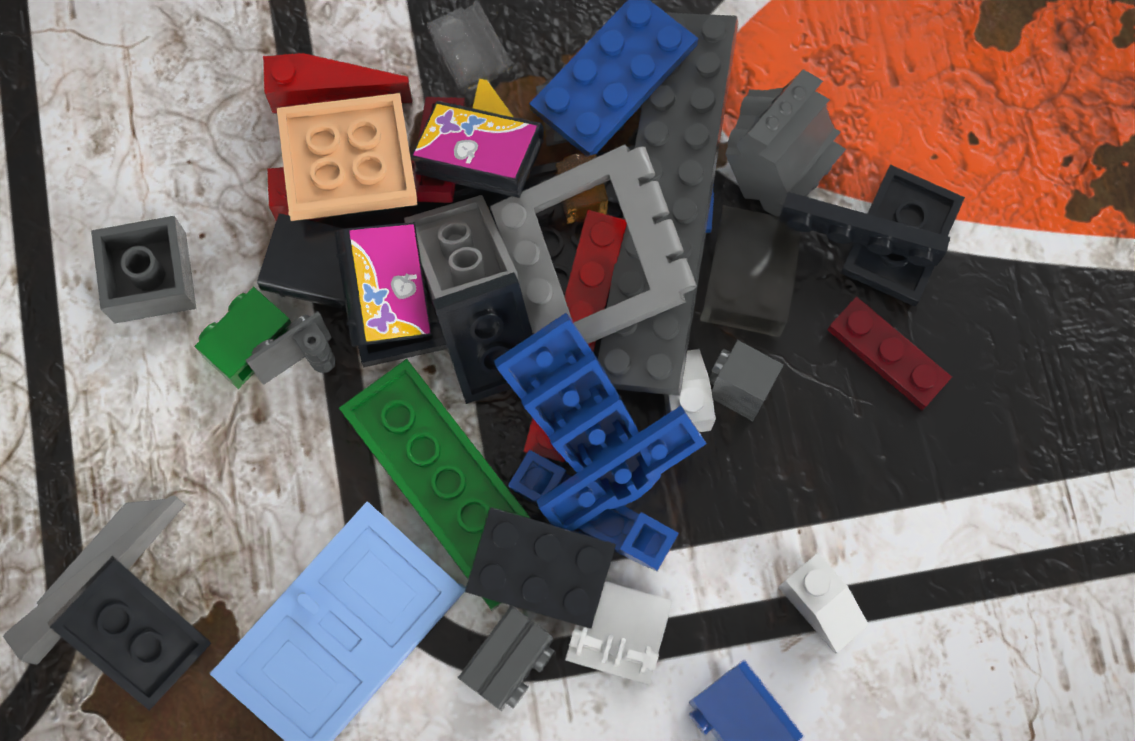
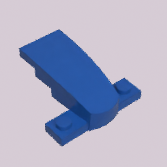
M567 312L494 360L496 368L519 396L523 407L547 434L552 446L577 472V474L536 500L539 509L551 525L574 531L606 509L610 510L621 507L640 498L653 487L661 477V473L706 445L702 435L681 405L639 432L614 385Z

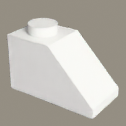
M688 350L680 396L664 394L666 415L681 405L698 431L705 432L711 431L716 420L710 379L700 350Z
M819 553L814 555L778 587L835 654L869 625L848 586Z

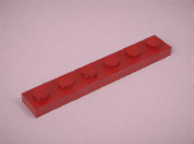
M587 210L564 296L573 322L605 309L614 265L618 260L627 225L625 219ZM596 340L588 343L592 351H594ZM532 417L523 452L528 453L531 450L544 458L564 463L565 459L552 446L547 434Z

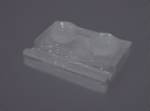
M478 0L473 2L471 7L464 10L463 8L457 9L427 23L428 31L462 94L477 88L479 79L490 82L501 73L513 71V64Z

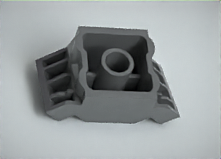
M804 69L783 88L748 91L747 96L742 101L737 124L730 133L728 148L725 153L744 198L759 199L763 209L778 218L787 193L791 192L807 197L811 190H814L819 185L822 177L831 171L833 164L846 150L834 142L841 131L835 129L831 122L826 105L830 99L815 91L823 80Z

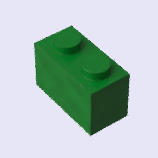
M255 287L247 294H239L228 307L229 312L218 323L213 322L201 332L198 338L199 342L194 346L202 357L237 389L254 374L246 362V359L252 356L253 349L265 340H276L288 332V327L292 323L290 318Z

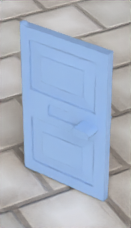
M367 501L210 672V675L284 741H333L465 592V586L451 578Z

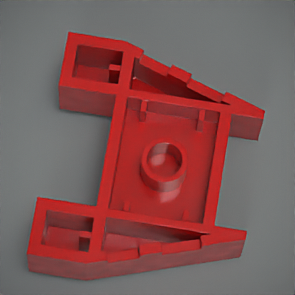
M305 53L263 56L264 93L273 113H277V108L397 93H400L402 104L413 103L409 78L407 76ZM411 160L412 171H413V169H414V163H415V162ZM284 167L267 168L269 208L275 220H277L279 213L289 215ZM327 217L312 218V219H306V220H310V221H320V220L325 219V218H327Z

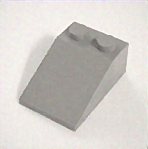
M483 195L404 218L405 223L415 222L423 278L431 302L433 299L512 272L515 273L519 281L518 273Z

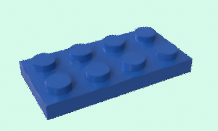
M627 0L529 103L530 110L591 160L698 46V37L650 0Z

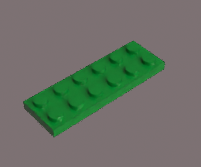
M405 359L339 407L341 413L467 579L489 507L530 518L408 359ZM481 597L491 611L502 604Z

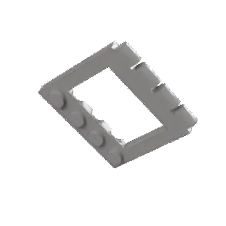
M626 145L620 146L522 191L520 198L512 196L490 206L501 238L518 273L520 288L533 334L566 312L571 318L536 213L609 180L613 184L650 290L573 322L587 344L685 303L683 294L697 287L687 258H681L673 262L670 260L681 255L684 250L672 219L659 223L656 222L667 216L669 210L658 181L642 184L655 176L645 147H638L630 151Z

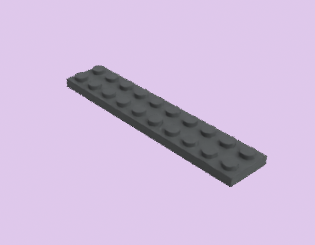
M667 13L698 37V46L643 103L635 148H646L655 172L653 178L642 184L658 181L669 210L667 216L656 222L659 223L672 219L684 250L681 255L670 260L673 262L681 258H687L695 283L698 286L738 30L737 16ZM627 225L618 260L614 265L607 308L650 290ZM697 287L683 294L685 303L601 339L598 361L615 389L680 396Z

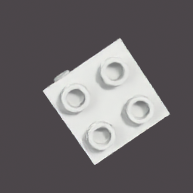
M605 581L592 628L575 626L566 661L650 685L673 601Z

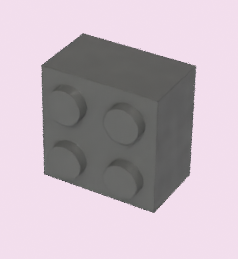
M175 216L91 230L100 308L114 324L196 309L186 232Z

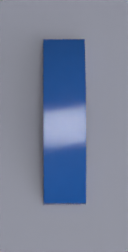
M529 450L508 484V488L538 507L537 499L572 476L568 475L562 467ZM625 506L610 510L606 509L575 529L582 534L615 543V552L657 572L679 534L642 512L638 514Z

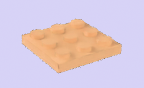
M400 93L277 108L287 201L291 221L417 205V195Z

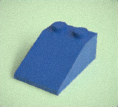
M745 660L731 668L689 701L694 709L689 713L693 722L704 735L711 731L718 741H800L804 737Z

